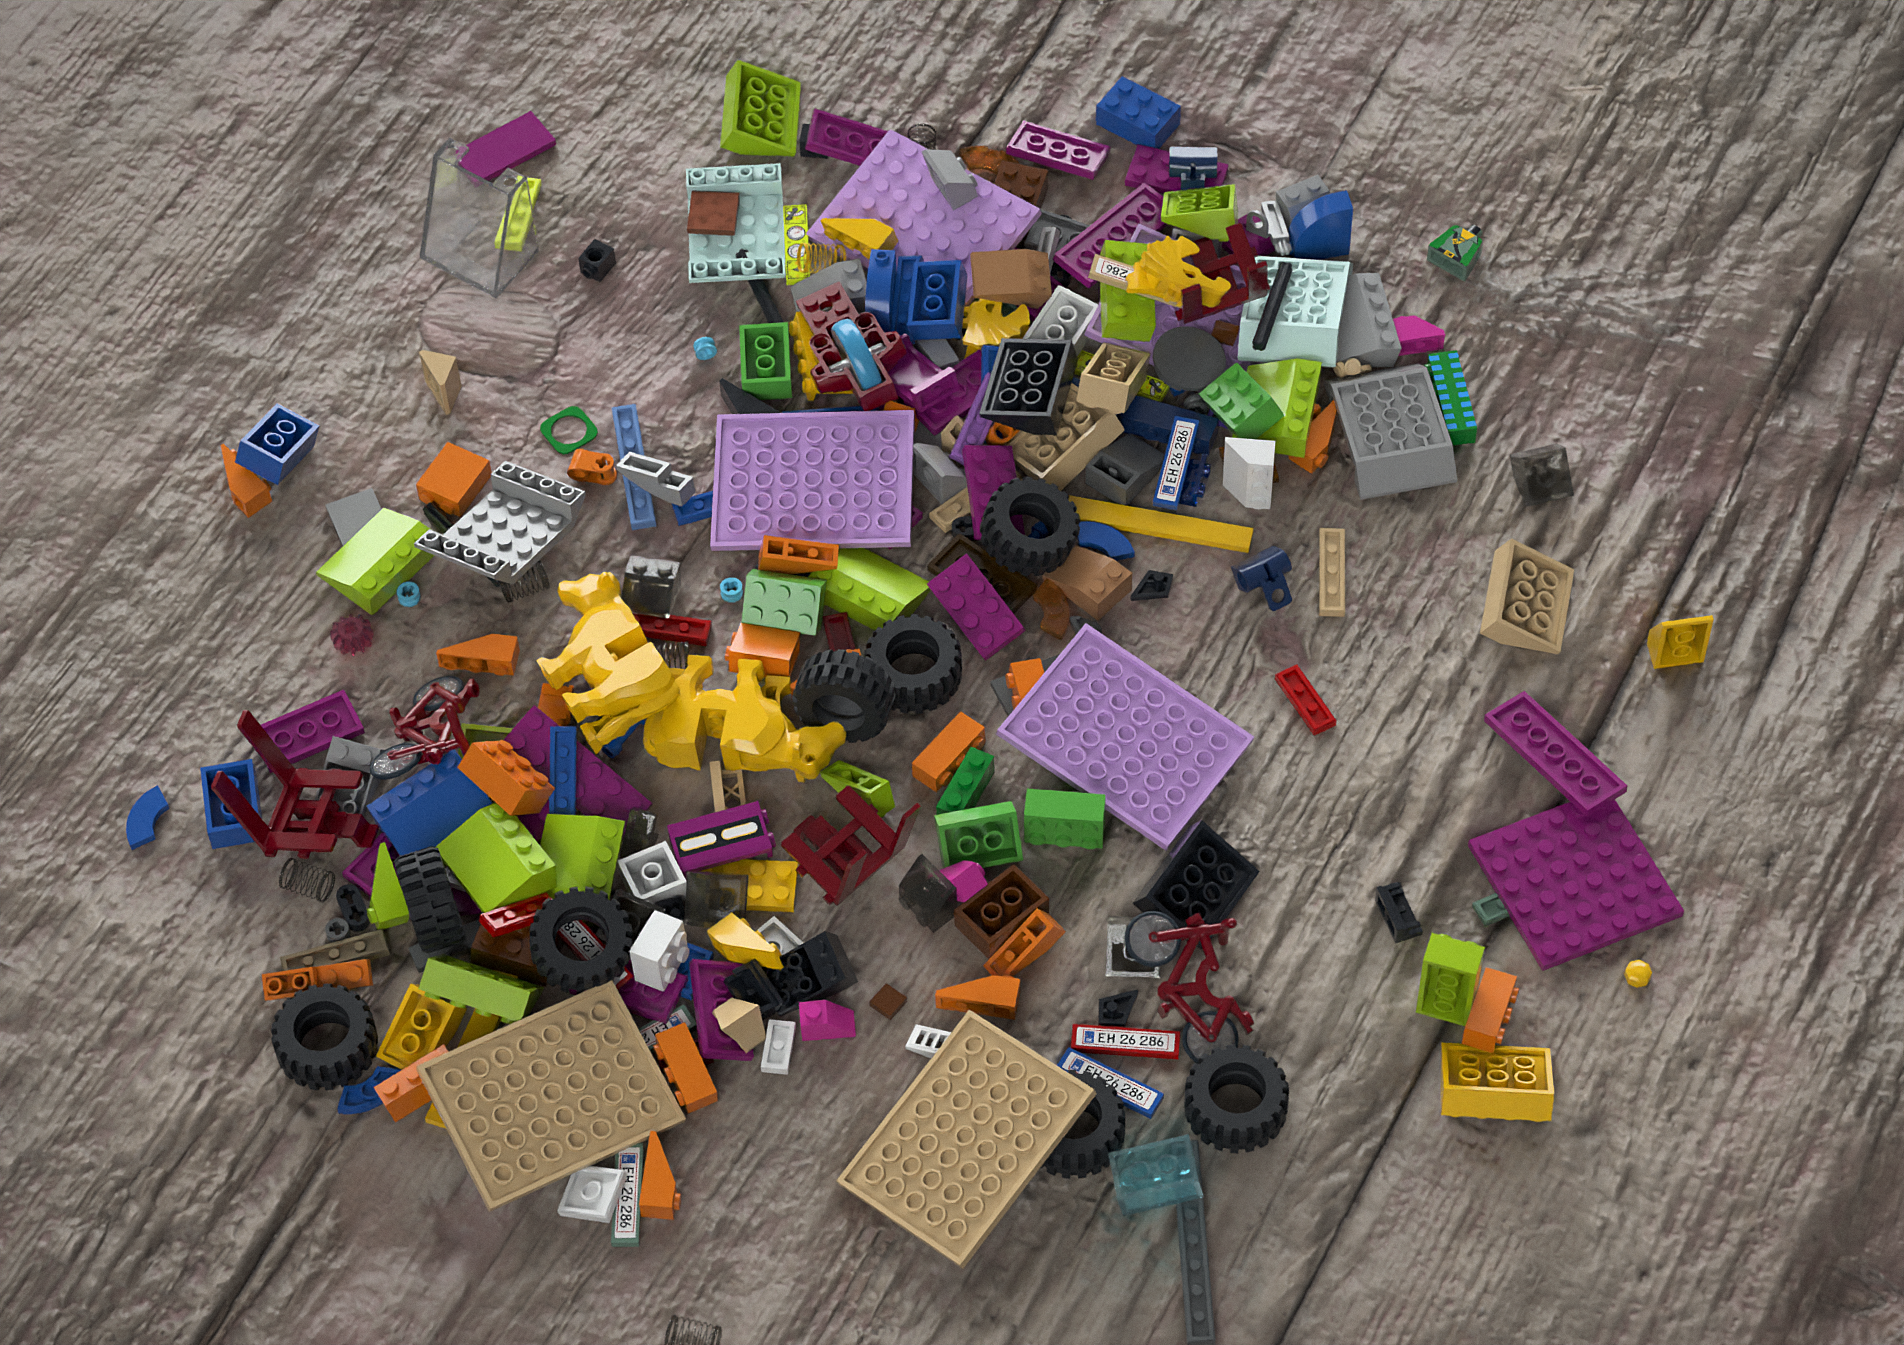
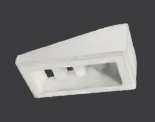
M916 1024L905 1049L932 1058L938 1051V1048H936L938 1042L944 1043L952 1032ZM919 1035H924L921 1044H917L916 1041ZM929 1038L934 1039L931 1046H926Z

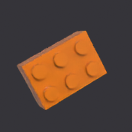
M504 740L473 742L457 768L510 816L540 813L555 789L548 782V778L544 774L535 771L530 766L531 763L514 752L512 745Z

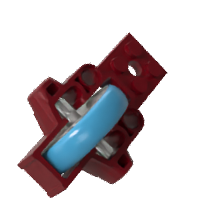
M840 281L796 300L799 311L814 335L811 337L809 344L817 365L810 370V374L815 387L821 394L852 390L864 411H870L889 401L898 399L893 381L887 373L907 354L904 342L897 331L884 333L873 314L868 312L858 314ZM827 307H832L830 311H823Z

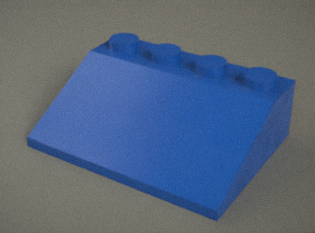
M455 749L445 754L439 764L428 765L366 806L375 823L399 856L430 846L436 847L478 810L493 804L487 794L457 768L462 759Z

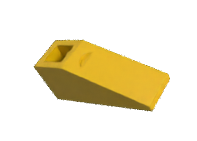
M821 219L824 234L829 239H837L843 242L848 249H856L862 252L869 260L871 249L893 250L899 242L894 229L876 219Z
M731 912L707 930L714 949L728 961L746 964L756 959L761 967L778 970L783 968L779 958L781 952L774 943L768 944L761 932L758 930L754 932L744 918L739 919Z

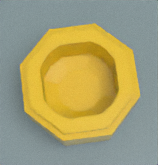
M1635 960L1629 962L1624 976L1628 984L1639 988L1647 986L1651 979L1652 971L1648 963L1642 960Z

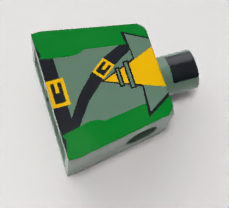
M1453 225L1428 245L1427 260L1465 282L1482 254L1483 241L1480 238L1483 234L1482 230L1476 225H1472L1468 230L1458 225Z

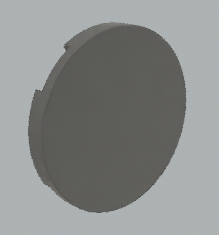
M1176 327L1163 333L1157 340L1153 350L1154 370L1165 384L1175 390L1181 391L1182 389L1201 392L1223 374L1226 366V356L1221 344L1208 332L1195 327Z

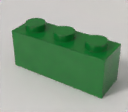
M970 747L938 802L936 815L975 808L995 773L993 755Z

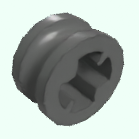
M1191 395L1184 400L1186 410L1200 414L1207 412V405L1200 395Z
M332 919L325 926V932L330 943L350 938L351 932L348 923L344 919ZM340 928L341 934L335 935V929Z

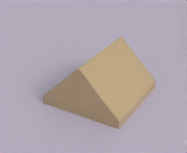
M422 350L419 352L425 382L446 415L450 414L462 387L456 357Z

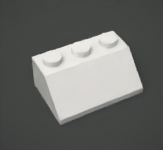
M1058 285L1022 339L1072 340L1078 356L1089 340V337L1084 335L1098 304Z
M1225 437L1223 486L1245 507L1254 509H1270L1276 441Z

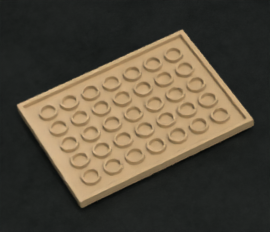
M612 980L424 1062L416 1068L489 1212L649 1139L650 1131H656L658 1135L684 1123L686 1120Z
M969 1010L840 1175L837 1183L963 1269L1097 1093L1087 1084Z

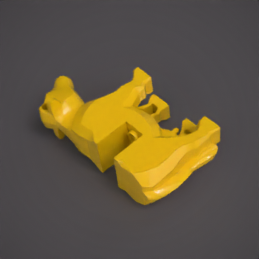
M603 572L600 575L588 574L577 581H562L559 583L557 592L562 603L565 606L575 608L583 617L575 625L568 645L557 658L546 659L541 657L536 660L552 688L557 690L565 682H569L573 677L583 675L592 688L591 691L578 694L566 692L562 694V697L578 723L587 716H603L598 721L580 725L586 741L595 754L601 751L603 745L624 736L629 728L637 722L664 710L681 694L680 688L664 659L658 653L653 643L647 642L642 628L636 621L631 609L621 599L620 583L611 572Z
M688 655V666L686 669L669 668L680 688L681 694L664 710L646 719L643 733L645 750L651 756H655L659 763L671 768L690 767L695 770H701L707 736H712L714 738H721L720 747L725 770L767 771L769 769L787 768L794 770L798 782L805 783L806 779H816L820 771L828 766L834 752L846 741V731L839 722L833 721L822 727H803L796 730L793 723L781 710V700L783 697L791 694V678L766 675L765 685L760 688L758 683L765 675L763 663L760 660H738L737 687L733 691L724 689L704 691L702 683L713 675L714 666L710 656Z

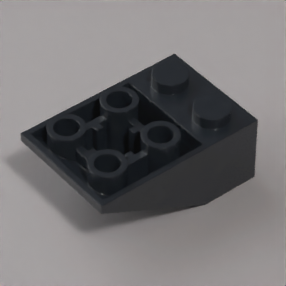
M826 931L780 956L779 958L783 965L781 970L761 967L783 1000V1004L777 1011L779 1016L798 1010L799 1002L826 999L858 982L838 935Z

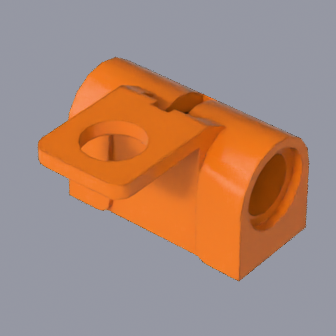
M543 683L538 708L559 726H568L572 713L568 709L562 694L566 692L574 693V685H569V687L562 685L561 688L556 690L550 684Z

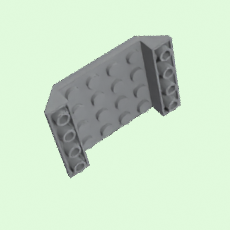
M1417 363L1324 380L1323 383L1329 402L1334 400L1355 466L1354 481L1360 500L1457 482L1453 445L1427 367Z
M505 461L491 473L493 490L447 532L440 534L429 529L414 543V547L495 580L514 584L574 528L585 498V491Z

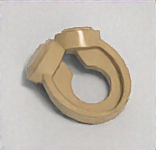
M1355 358L1348 359L1345 364L1339 361L1336 363V367H1333L1334 372L1339 378L1372 371L1370 364L1361 366L1359 360Z

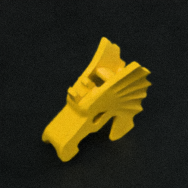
M1166 236L1164 241L1156 240L1153 243H1148L1146 246L1147 251H1144L1141 255L1142 259L1139 262H1135L1133 265L1134 271L1125 278L1128 283L1127 293L1153 295L1163 298L1166 302H1176L1178 307L1182 305L1181 290L1200 284L1202 305L1211 308L1219 305L1220 299L1231 288L1229 281L1221 277L1211 280L1204 276L1199 268L1182 261L1183 258L1197 254L1200 251L1194 242L1184 236H1180L1178 240H1172L1169 236ZM1186 274H1192L1194 278H1189Z
M980 299L971 303L970 306L964 307V316L966 318H963L962 328L967 330L963 337V345H968L964 359L979 349L981 350L983 345L999 346L1002 338L1022 339L1029 330L1030 324L1029 310L1026 305H1020L1006 317H1003L1001 313L1002 302Z

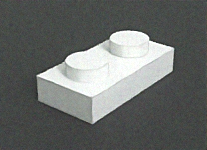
M769 1019L761 1072L788 1075L796 1022Z

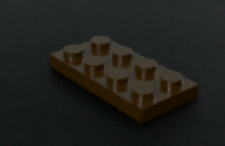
M960 533L927 565V571L937 576L967 553L1013 614L1037 591L1035 583L1017 571L1012 573L1008 571V567L1004 565L1001 567L995 562L996 558L994 556L990 557L984 549Z

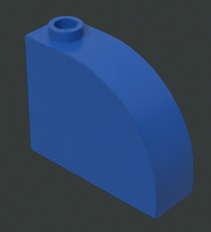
M1347 190L1320 197L1306 205L1296 214L1289 227V243L1292 250L1287 256L1296 259L1322 260L1349 255L1353 206Z
M871 249L866 283L865 312L874 315L885 333L890 332L897 274L895 250Z

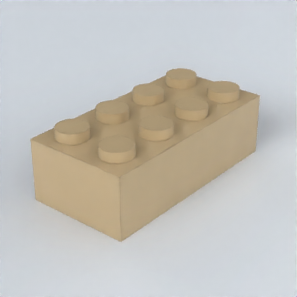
M1103 342L1081 374L1076 402L1083 403L1084 406L1089 408H1104L1114 414L1125 413L1146 381L1151 353Z

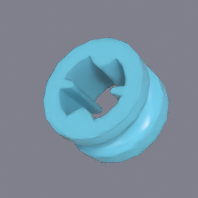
M711 337L699 338L693 344L695 355L700 360L711 359L717 353L715 342Z
M726 578L721 582L720 591L724 601L736 602L743 596V586L739 579ZM734 587L736 588V591H735V590H730L729 592L727 591V588H728V589H733Z
M404 582L398 586L397 596L401 605L413 607L419 603L421 596L417 584L414 582ZM406 592H409V594H411V592H413V595L410 596V597H408V595H406V597H405L404 594H405Z

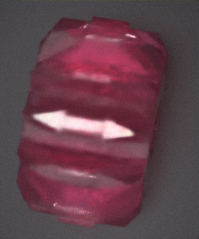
M350 613L348 618L340 616L339 622H333V630L330 631V637L334 648L340 650L343 655L351 652V655L354 657L357 651L364 654L365 647H371V639H373L374 632L370 621L364 619L361 614L353 617Z

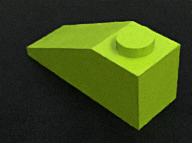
M841 760L836 761L820 772L821 777L838 793L846 786H850L868 805L872 804L878 810L877 814L880 817L885 816L887 812L896 807L888 780Z
M385 842L379 845L370 905L367 909L369 921L371 924L375 923L377 930L407 923L410 916Z

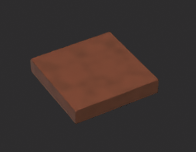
M692 191L687 234L735 236L740 199L739 193Z

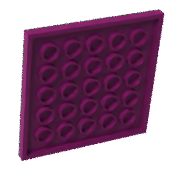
M1616 800L1608 803L1588 817L1575 805L1568 802L1478 836L1468 842L1469 849L1502 901L1504 908L1507 910L1542 971L1683 917L1684 909Z

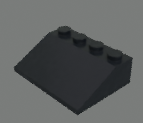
M1002 338L979 413L980 417L1033 435H1057L1078 361L1072 340Z
M1200 820L1187 828L1132 904L1142 913L1156 911L1168 915L1178 925V928L1188 927L1185 920L1197 913L1200 914L1205 924L1221 923L1227 918L1260 871L1203 820ZM1148 917L1167 930L1173 929L1168 922L1159 917ZM1199 941L1197 947L1203 949Z

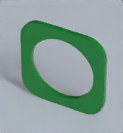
M576 406L567 407L543 421L540 426L542 435L560 454H569L591 442L598 435V430L594 423L581 408ZM564 417H577L586 424L587 431L585 436L572 444L560 443L551 434L554 423Z

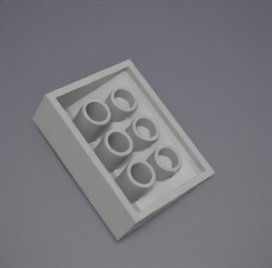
M1356 273L1349 275L1338 334V356L1336 363L1341 361L1345 364L1348 359L1355 358L1359 360L1361 366L1370 364L1371 367H1393L1401 351V346L1380 274Z

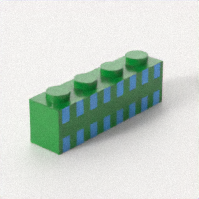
M1457 350L1428 354L1427 364L1423 366L1427 367L1452 445L1475 443L1477 425Z

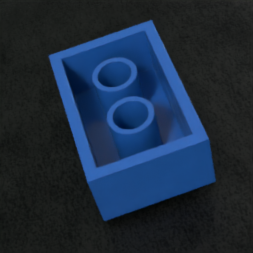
M1123 76L1096 105V125L1136 145L1159 149L1180 125V105Z
M961 260L914 262L907 327L914 340L961 338L968 276Z
M277 403L240 440L235 463L278 485L314 448L319 425Z
M252 759L201 767L207 834L212 849L255 842L211 789L217 771H223L262 818L257 774Z

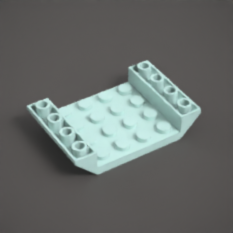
M781 163L686 169L688 216L692 191L739 193L740 198L735 236L689 234V283L786 278ZM740 249L749 251L746 252L748 258H736L735 255Z
M1265 256L1255 257L1256 264L1262 261L1267 262V281L1270 290L1281 262H1290L1292 264V273L1266 348L1263 351L1254 350L1252 341L1270 290L1267 291V296L1244 304L1240 321L1238 360L1270 363L1298 358L1322 362V366L1336 367L1338 334L1349 275H1352L1353 263Z

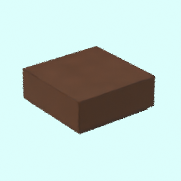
M1216 320L1211 335L1219 343L1234 346L1239 326Z
M886 983L869 1001L870 1007L891 1020L907 1003V997Z

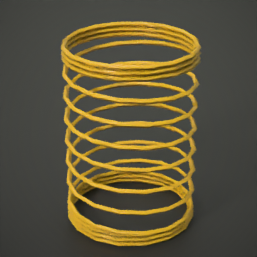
M801 243L798 248L797 266L801 273H806L811 268L812 245L810 243ZM813 243L812 245L815 246V249H814V265H815V266H814V268H813V270H812L811 272L817 273V272L819 271V269L822 270V268H821V262H822V249H821V247H822V245L820 246V249H819V268H818V270H817V268H816V262H817V248H816V247H817V245H815V244ZM803 245L805 246L804 270H802L800 262V254ZM827 245L825 246V249H824V268H823V269L826 268V262H827V249H826V247H827ZM832 245L829 249V266H831L832 261ZM834 245V263L837 262V250L839 249V247L840 251L841 248L843 251V261H846L847 257L844 245Z

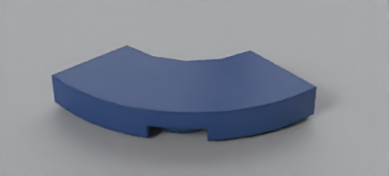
M1083 521L1079 523L1080 532L1077 541L1080 547L1098 549L1107 557L1116 561L1135 557L1134 549L1128 539L1116 529L1098 522Z
M158 785L144 793L136 801L129 813L126 823V835L131 850L156 839L154 834L155 823L161 814L169 810L168 803Z
M377 1066L373 1075L366 1081L357 1085H344L337 1108L338 1114H358L383 1104L374 1087L401 1070Z

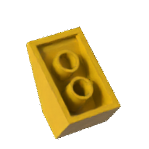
M1713 616L1666 621L1649 630L1647 647L1653 668L1658 669L1704 662L1714 620Z
M410 983L376 1057L403 1070L443 1044L446 1047L456 1033L467 1008L453 1006L450 1004L451 1000L441 997L440 1000L424 996L425 991L418 989L419 985Z

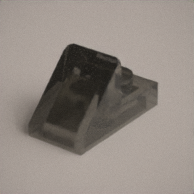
M636 807L630 809L619 858L623 859L655 845L659 835L654 833L658 814Z

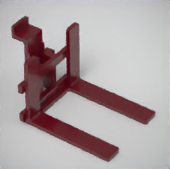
M1241 223L1226 227V233L1234 254L1218 258L1212 240L1204 237L1192 241L1200 250L1197 254L1190 255L1195 267L1199 268L1201 273L1211 280L1221 277L1229 281L1231 288L1220 299L1219 305L1212 308L1202 305L1200 284L1182 289V308L1175 311L1177 321L1183 320V323L1187 324L1267 296V291L1270 290L1267 281V262L1262 261L1256 264L1255 257H1258L1255 246L1250 247ZM1238 264L1246 287L1238 289L1230 266ZM1186 274L1189 278H1194L1192 274Z
M243 710L237 728L283 784V790L268 826L223 771H217L211 789L264 852V855L266 857H276L278 850L299 851L297 855L299 859H309L311 852H332L338 838H351L358 848H371L379 826L377 824H369L362 814L338 812L340 806L336 801H332L336 789H357L363 774L360 771H342V769H295L249 710ZM304 787L324 788L320 800H299ZM294 814L297 819H310V821H291V818Z
M846 786L836 795V800L854 817L852 821L838 832L821 815L816 819L810 815L794 828L793 833L781 842V847L799 864L795 871L802 878L808 873L827 893L823 896L824 901L829 906L833 903L838 906L905 848L921 808L918 803L903 814L895 833L877 814L878 810L872 804L868 805L850 786ZM862 826L881 845L874 853L854 834ZM807 839L817 849L816 852H813L804 843Z

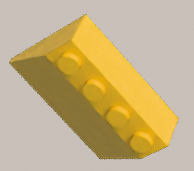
M1441 1042V1115L1477 1117L1479 1119H1518L1534 1122L1552 1120L1554 1086L1550 1048L1496 1045L1494 1052L1490 1053L1463 1045L1462 1043Z

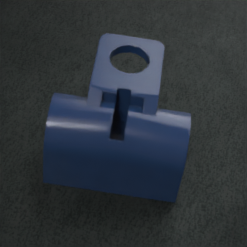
M1170 147L1169 177L1181 178V190L1205 188V178H1217V148Z
M1271 546L1231 566L1238 589L1248 593L1258 587L1262 588L1271 611H1276L1292 602V597L1284 574L1292 570V565L1289 557L1281 548ZM1276 589H1282L1284 593L1283 599L1275 603L1272 600V593Z

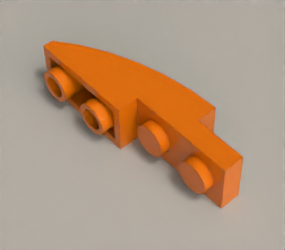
M370 959L261 974L265 1001L294 998V993L302 990V992L307 991L309 986L316 985L317 988L323 987V984H332L333 988L341 985L347 987L348 990L373 986Z

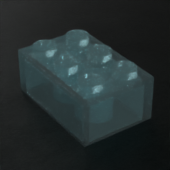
M1189 1134L1108 1153L1117 1200L1123 1216L1204 1197Z

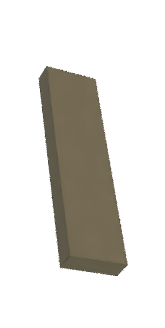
M379 929L282 956L280 961L283 971L363 959L374 960L388 956L390 953L384 931Z

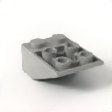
M332 737L323 770L342 769V771H360L363 774L357 789H336L332 801H336L340 806L338 812L365 815L368 809L366 806L371 803L381 779L371 775L370 765L374 758L384 750L339 737ZM385 756L377 763L375 771L378 774H384L388 756ZM324 788L317 789L314 800H320Z

